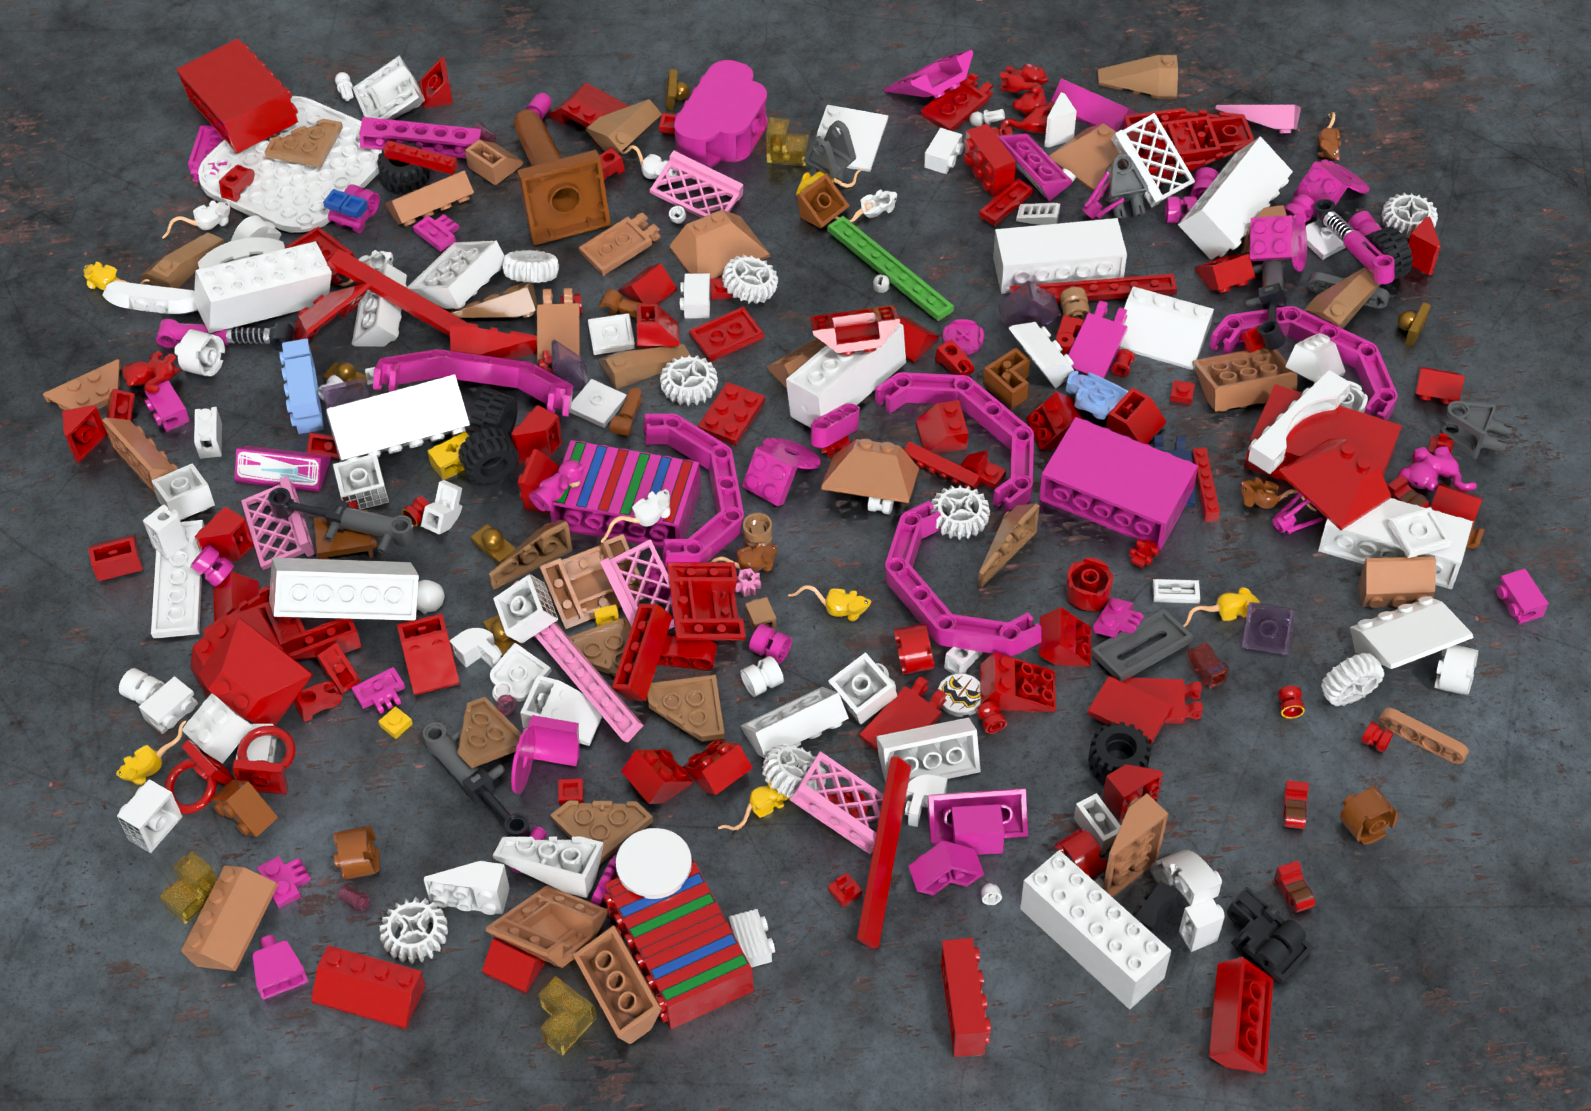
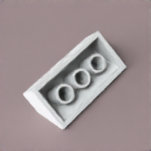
M386 263L377 270L407 287V275L390 264ZM368 290L358 305L352 345L385 347L391 341H395L399 335L398 327L402 318L401 308Z
M820 687L741 725V729L756 753L766 758L769 751L777 745L783 746L788 744L791 747L794 744L798 747L801 745V741L807 738L814 739L819 737L822 731L828 728L834 729L843 724L842 721L848 719V715L839 693L825 687Z
M969 717L877 736L879 760L885 783L890 759L894 756L900 757L911 766L909 782L917 776L926 774L950 779L981 772L977 729Z

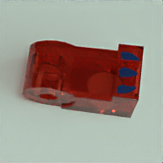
M1203 643L1188 650L1191 664L1208 689L1227 681L1229 667L1225 662L1221 663L1208 643Z

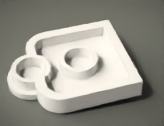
M514 643L490 672V679L494 685L492 690L494 700L500 704H507L512 700L525 701L537 675L547 677L552 672L551 667Z

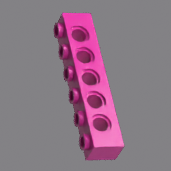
M363 117L359 132L360 148L383 150L387 141L396 143L408 142L409 144L416 143V146L420 145L423 150L451 157L466 158L465 150L479 139L481 140V129Z

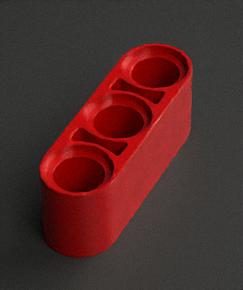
M667 635L657 665L711 670L714 667L717 644L711 640H676V636Z

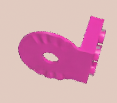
M1324 159L1321 162L1315 161L1293 196L1305 194L1313 199L1315 203L1322 199H1329L1334 201L1336 205L1348 187L1367 194L1370 188L1362 179L1348 169Z
M1301 214L1251 218L1250 259L1252 261L1292 259L1295 270L1297 272L1303 271L1307 259V232Z
M766 438L762 446L755 449L742 487L776 506L783 505L797 468L815 469L819 467L821 460L817 454L803 445L781 438ZM786 451L792 452L796 455L789 454Z
M532 715L528 727L523 730L516 747L517 751L514 755L512 766V790L515 794L523 792L529 778L533 759L576 766L580 758L579 723Z

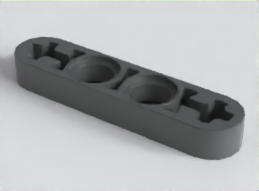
M1315 272L1310 275L1307 285L1311 291L1320 294L1344 278ZM1378 287L1364 305L1384 308L1388 304L1390 294L1386 289Z

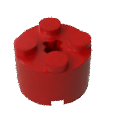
M1084 558L1083 561L1074 562L1069 567L1065 588L1067 602L1082 610L1100 611L1108 603L1111 596L1113 573L1108 569V565L1096 558Z
M926 624L894 630L903 675L935 669Z
M1079 828L1054 845L1056 852L1060 850L1091 879L1101 875L1107 869L1106 858L1101 860L1099 852L1102 851L1100 846L1087 830L1082 831V828Z

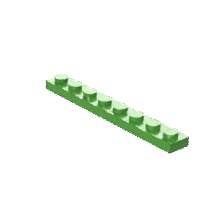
M844 216L828 225L829 233L878 273L887 276L889 282L937 321H940L954 311V305Z

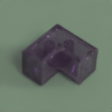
M1029 280L998 303L1002 321L1009 327L1025 324L1031 319L1046 327L1061 315L1055 296Z

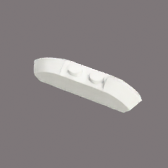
M114 281L107 284L103 293V297L110 303L128 309L177 315L198 311L194 303V290Z

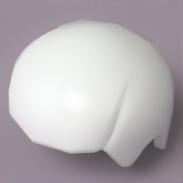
M430 580L419 581L416 609L423 614L439 609L443 605L445 598L442 587Z

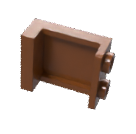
M314 518L318 559L329 560V557L364 551H368L370 558L374 557V549L378 548L376 536L345 529L344 533L337 532L333 541H327L325 539L328 531L326 518Z

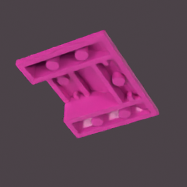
M971 49L944 56L885 87L884 90L890 93L920 97L934 96V98H938L945 94L944 90L948 88L949 90L955 89L960 86L959 82L966 79L973 51Z

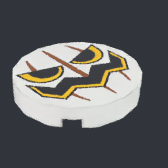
M953 674L946 677L940 683L938 689L946 693L945 699L947 701L941 707L945 712L956 717H963V715L967 714L970 716L976 713V710L981 705V686L975 677L967 674Z

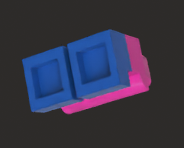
M333 189L323 201L324 208L330 210L328 220L334 221L337 227H352L353 232L360 234L365 228L366 220L369 218L367 200L354 195L349 196L348 193Z

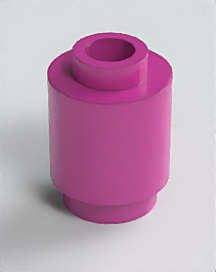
M539 93L533 97L526 110L535 111L543 119L551 108V98L545 93Z

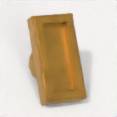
M671 69L667 80L665 108L666 110L673 111L675 99L678 101L687 99L690 95V88L684 82H677V70Z
M1423 302L1418 314L1413 311H1404L1399 315V327L1404 331H1409L1405 342L1406 345L1414 346L1428 318L1431 308L1430 304Z
M335 362L323 375L326 382L332 375L339 377L346 384L347 391L357 396H360L367 387L366 375L357 372L349 362H342L340 364Z
M488 524L470 536L471 541L498 565L516 549L504 539L500 530L491 528Z
M499 615L483 621L485 629L493 634L494 643L502 653L501 657L506 654L514 643L523 648L522 643L506 635Z

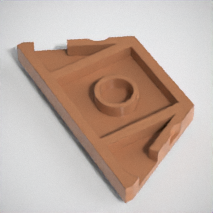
M118 359L51 389L43 393L44 399L47 402L52 401L58 404L59 408L63 410L91 405L100 409L108 405L109 395L113 388L119 390L121 381L119 376L121 369L120 361Z

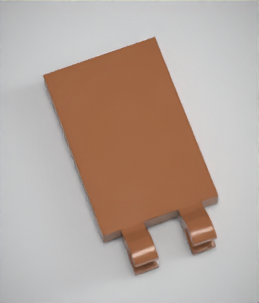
M640 213L632 220L626 217L580 246L579 250L604 276L650 247L652 241H657L661 235L658 233L659 228L655 224L649 226L645 221L648 219L644 213Z
M564 288V304H553L552 290L543 289V305H537V363L538 359H542V351H549L548 355L553 357V361L548 363V366L580 365L579 303H573L574 295L572 288Z

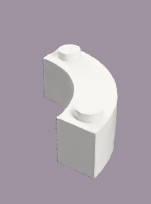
M251 237L237 239L208 252L200 259L198 266L199 269L282 250L285 249L282 241L272 238Z
M1182 850L1159 859L1150 868V872L1157 884L1161 880L1169 886L1175 885L1191 907L1219 895L1222 885L1219 873L1212 871L1200 856L1190 850Z

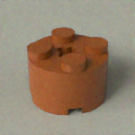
M1371 786L1357 795L1351 794L1343 801L1345 806L1340 814L1342 823L1354 838L1363 844H1370L1383 838L1386 835L1384 830L1388 826L1393 828L1399 818L1398 812L1376 786Z
M371 826L334 832V842L338 851L334 853V862L337 868L341 867L344 880L369 876L379 872L380 853L379 848L375 849L373 841L377 839Z

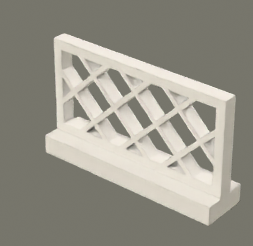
M1155 113L1123 131H1118L1111 138L1119 154H1126L1132 158L1147 183L1149 190L1144 196L1151 208L1165 200L1166 197H1170L1195 183ZM1153 121L1156 126L1155 133L1144 130L1147 122ZM1131 131L1140 133L1138 143L1130 141L1127 133ZM1143 134L1154 137L1151 146L1141 144ZM1156 138L1165 141V150L1154 147ZM1139 147L1150 150L1148 160L1140 158L1138 154ZM1153 151L1164 154L1162 163L1151 161ZM1167 155L1175 158V167L1164 165ZM1149 165L1160 167L1158 177L1150 175L1148 171ZM1163 169L1174 171L1172 181L1161 178ZM1176 174H1184L1188 181L1184 184L1175 182ZM1160 182L1170 185L1169 192L1162 195L1158 188Z

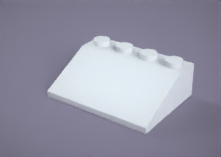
M497 241L454 242L407 288L442 308L460 309L465 306V302L470 297L477 294V290L482 285L487 284L489 279L501 270L505 256Z
M1133 287L1124 308L1127 310L1126 315H1128L1124 325L1128 326V331L1119 349H1127L1138 355L1193 370V360L1198 359L1211 326L1214 309Z
M1431 596L1421 597L1418 599V602L1413 604L1400 605L1397 610L1379 613L1378 617L1373 619L1360 620L1357 625L1350 627L1355 653L1359 655L1361 653H1370L1379 660L1381 665L1390 669L1473 638L1472 632L1442 601L1436 600Z

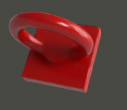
M261 726L248 732L240 741L237 751L238 759L234 760L233 770L236 780L249 781L257 792L287 795L288 782L285 770L292 764L296 753L295 742L291 735L276 726ZM272 735L284 742L286 754L280 763H270L264 760L250 761L247 756L249 745L258 737Z
M187 740L182 745V748L191 758L178 763L171 770L164 787L172 792L181 814H193L205 808L216 792L217 781L227 785L231 780H236L221 762L205 753L197 744ZM189 768H194L201 777L207 780V788L204 795L197 802L188 805L182 804L176 799L174 794L175 782L182 772Z

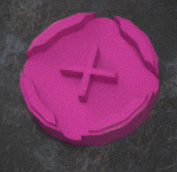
M954 320L950 325L944 327L942 333L943 344L952 339L966 355H970L982 347L984 331L981 326H977L976 322L972 320Z

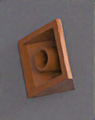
M827 173L797 195L800 218L819 228L825 226L849 207V204Z

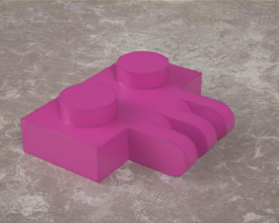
M442 215L436 220L427 216L415 224L413 229L416 234L441 252L456 241L453 233L459 229V225L446 215Z
M1111 598L1093 625L1094 633L1114 638L1119 631L1132 634L1144 616L1140 612L1133 611V602Z
M394 667L352 687L353 694L361 707L365 709L374 704L379 714L384 712L382 704H385L388 710L393 708L390 702L392 699L396 705L401 704L396 693L405 689L404 683Z
M616 855L610 860L592 896L591 903L601 906L602 902H605L603 894L606 893L605 883L618 878Z
M280 856L257 867L261 876L278 884L272 897L278 909L301 898L297 887L311 880L309 873H306L305 866H302L303 862L300 858L284 865Z

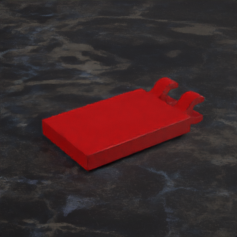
M971 73L965 80L959 82V87L949 90V88L944 90V95L935 98L921 110V116L939 128L955 131L970 118L972 113L977 112L989 101V98L993 95V92L990 91L993 85L985 82L980 89H977L979 83L976 80L979 76Z
M320 227L312 229L285 246L290 248L316 241L327 264L328 260L338 249L354 257L351 250ZM329 267L332 272L331 282L334 285L343 282L338 276L340 273Z
M920 676L912 689L905 686L897 694V697L888 703L859 734L860 739L878 752L877 736L934 725L942 717V712L939 709L947 701L945 699L946 693L938 689L930 702H927L921 696L929 689L927 686L928 681Z
M1128 678L1123 681V683L1172 704V711L1165 723L1185 724L1186 718L1201 719V712H1203L1202 702H1192L1185 705V698L1194 700L1201 698L1202 683L1200 682L1184 685V679Z

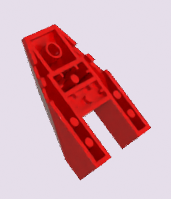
M1185 108L1124 115L1122 131L1155 113L1190 173L1232 156L1254 141L1244 114L1219 112V115L1207 114L1205 110H1199L1198 113L1187 112ZM1152 120L1146 123L1150 128L1152 127L1156 130ZM1164 154L1152 155L1151 161L1162 163ZM1147 155V156H1140V158L1147 159V160H1148V157H1149V155ZM1167 155L1164 165L1175 167V158ZM1149 165L1148 171L1150 175L1158 177L1160 167ZM1163 169L1161 178L1172 181L1174 171ZM1177 173L1175 179L1180 178V177L1185 176V175H1184V174H1181V173Z
M270 585L261 588L258 591L259 594L248 602L244 600L239 604L238 609L229 614L232 615L255 608L261 609L283 649L295 660L317 658L315 654L333 642H337L344 654L362 647L352 619L338 618L305 631L300 617L274 616L269 604ZM224 614L222 617H220L215 622H213L205 629H203L204 635H206L221 620H223L227 616V614Z

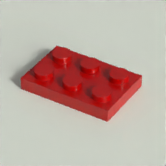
M727 382L697 427L718 440L736 446L765 403V396Z

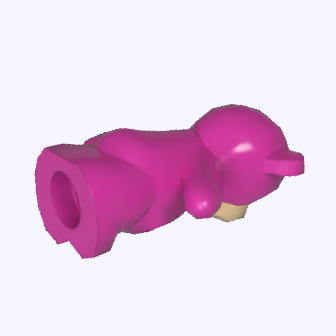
M575 460L563 462L556 474L543 480L539 484V488L529 494L534 505L541 511H550L553 507V502L561 498L565 490L568 489V485L572 488L580 485V479L585 468L583 464Z

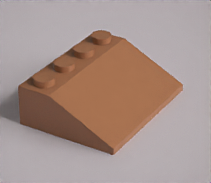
M1262 347L1252 353L1245 350L1193 360V367L1203 392L1215 412H1224L1237 407L1245 408L1248 405L1257 403L1265 404L1275 384L1297 391V373L1285 367L1287 361L1277 349L1269 350L1266 347Z
M1148 794L1140 799L1135 798L1129 804L1127 813L1110 850L1103 890L1112 898L1147 872L1151 865L1159 858L1168 813Z

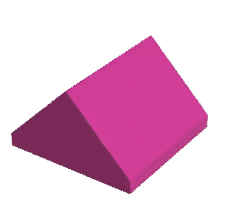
M1000 804L951 807L953 843L976 850L977 855L1003 853L1004 826Z

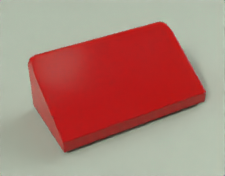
M113 388L109 395L106 418L131 421L135 394Z
M316 433L309 434L306 453L330 455L331 458L339 459L333 436Z

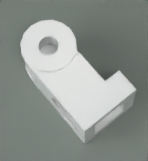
M953 647L946 653L944 669L952 674H966L967 669L983 652Z

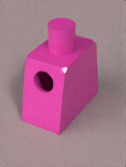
M267 935L260 940L262 949L253 953L256 985L262 1000L309 982L303 966L288 941L284 940L277 943L274 935Z

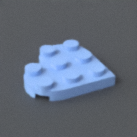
M1078 371L1069 374L1065 389L1070 394H1076L1074 404L1076 408L1091 412L1098 419H1105L1108 413L1115 408L1116 404L1128 392V390L1090 372H1088L1087 376L1078 375Z

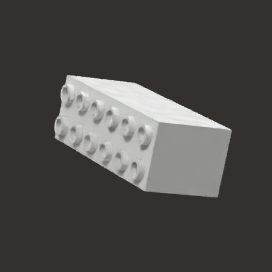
M1260 136L1234 154L1178 225L1210 260L1217 256L1222 257L1230 248L1234 250L1241 244L1242 241L1240 239L1246 236L1248 227L1251 225V218H1256L1263 208L1270 206L1269 202L1279 195L1280 192L1278 190L1289 182L1288 177L1293 171Z
M1118 218L995 229L993 260L1001 294L1009 293V287L1015 285L1124 277L1127 252Z
M315 241L195 270L194 303L208 332L213 333L301 311L305 307L311 308L314 305L313 301L320 295L325 297L329 294L332 272Z
M899 324L882 347L876 348V351L873 352L858 350L851 355H842V353H837L828 345L821 349L786 379L791 417L811 428L814 420L841 405L848 403L858 405L877 386L886 381L906 363L903 325Z
M455 375L336 406L326 411L340 462L348 461L349 463L355 462L359 457L367 455H377L378 458L381 452L388 451L389 454L400 452L402 447L407 445L410 448H415L423 445V441L429 439L431 443L440 441L447 434H451L454 437L466 432L465 429L470 425Z
M1390 498L1343 530H1339L1327 519L1318 551L1361 564L1365 563L1366 558L1407 557L1390 529L1388 520L1389 518L1425 508ZM1433 510L1451 540L1450 547L1415 557L1435 556V585L1452 589L1463 560L1473 521Z
M272 558L269 604L273 615L276 617L416 620L419 575L411 562Z
M1060 850L1024 880L1020 909L1129 1010L1165 978L1171 950Z

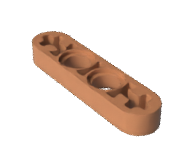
M1384 708L1378 718L1379 724L1385 729L1393 731L1404 739L1454 764H1462L1469 754L1468 748L1461 742L1396 709Z

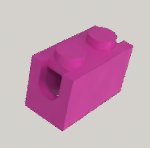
M169 380L158 385L160 388L158 393L145 391L148 399L144 400L149 412L154 411L153 417L158 426L162 425L166 432L190 422L186 408Z
M1526 569L1500 577L1502 584L1496 588L1497 595L1504 601L1508 607L1509 614L1515 618L1518 624L1544 616L1549 603Z

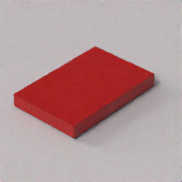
M744 307L689 330V336L709 362L764 338L763 331Z
M1109 676L1088 709L1087 715L1108 725L1112 722H1115L1116 725H1120V722H1125L1127 726H1130V724L1135 725V729H1141L1143 736L1147 735L1148 743L1152 744L1172 711L1173 705Z

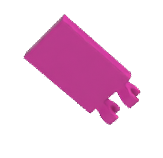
M200 126L188 162L191 175H194L193 181L200 182L198 171L202 161L224 140L212 126ZM215 162L207 164L213 165L211 169H214L219 173V169L215 167ZM220 162L218 166L227 165V162Z
M1099 301L1095 314L1088 313L1068 354L1074 362L1072 365L1074 371H1078V374L1085 376L1090 372L1105 379L1128 331V326L1124 325L1128 316L1126 315V309L1119 307L1115 320L1111 321L1104 318L1108 311V308H1106L1108 303Z

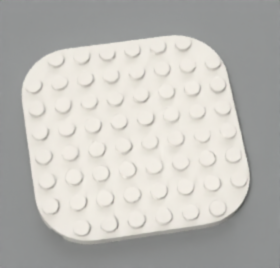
M292 96L290 99L291 103L298 110V114H296L298 123L238 154L223 140L202 161L198 171L200 185L209 197L219 202H229L230 207L249 216L257 215L263 221L270 222L276 228L289 233L307 232L316 227L323 228L331 222V220H328L330 210L324 208L323 201L333 189L344 192L350 184L365 188L379 173L377 159L378 155L382 153L380 149L360 148L359 132L362 121L300 96ZM321 119L342 122L343 129L321 168L267 158L264 151L271 139L280 135L282 138L290 135L292 130L306 126L309 128L316 125V121ZM215 162V167L219 169V173L216 170L211 169L213 165L207 164ZM220 162H227V165L218 166ZM236 165L253 169L255 172L253 183L240 193L241 198L237 202L221 197L219 180Z

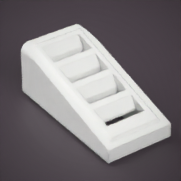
M1020 204L1016 221L1036 225L1057 224L1060 204Z

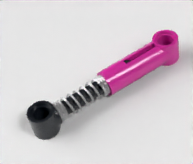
M1322 199L1314 204L1315 224L1322 228L1328 227L1338 236L1343 245L1373 273V280L1376 283L1388 284L1394 280L1395 261L1392 256L1382 254L1359 231L1353 230L1347 222L1341 219L1335 211L1334 201Z
M164 319L160 322L156 342L164 348H173L181 342L190 329L205 333L209 332L205 324H182L172 319ZM277 322L273 327L264 328V330H261V328L250 330L249 327L247 330H244L243 327L241 330H238V327H236V330L229 328L209 334L220 337L225 346H229L231 343L235 344L236 342L240 344L242 341L244 344L247 342L258 344L260 342L261 344H270L275 350L283 351L282 343L292 341L294 328L287 322Z

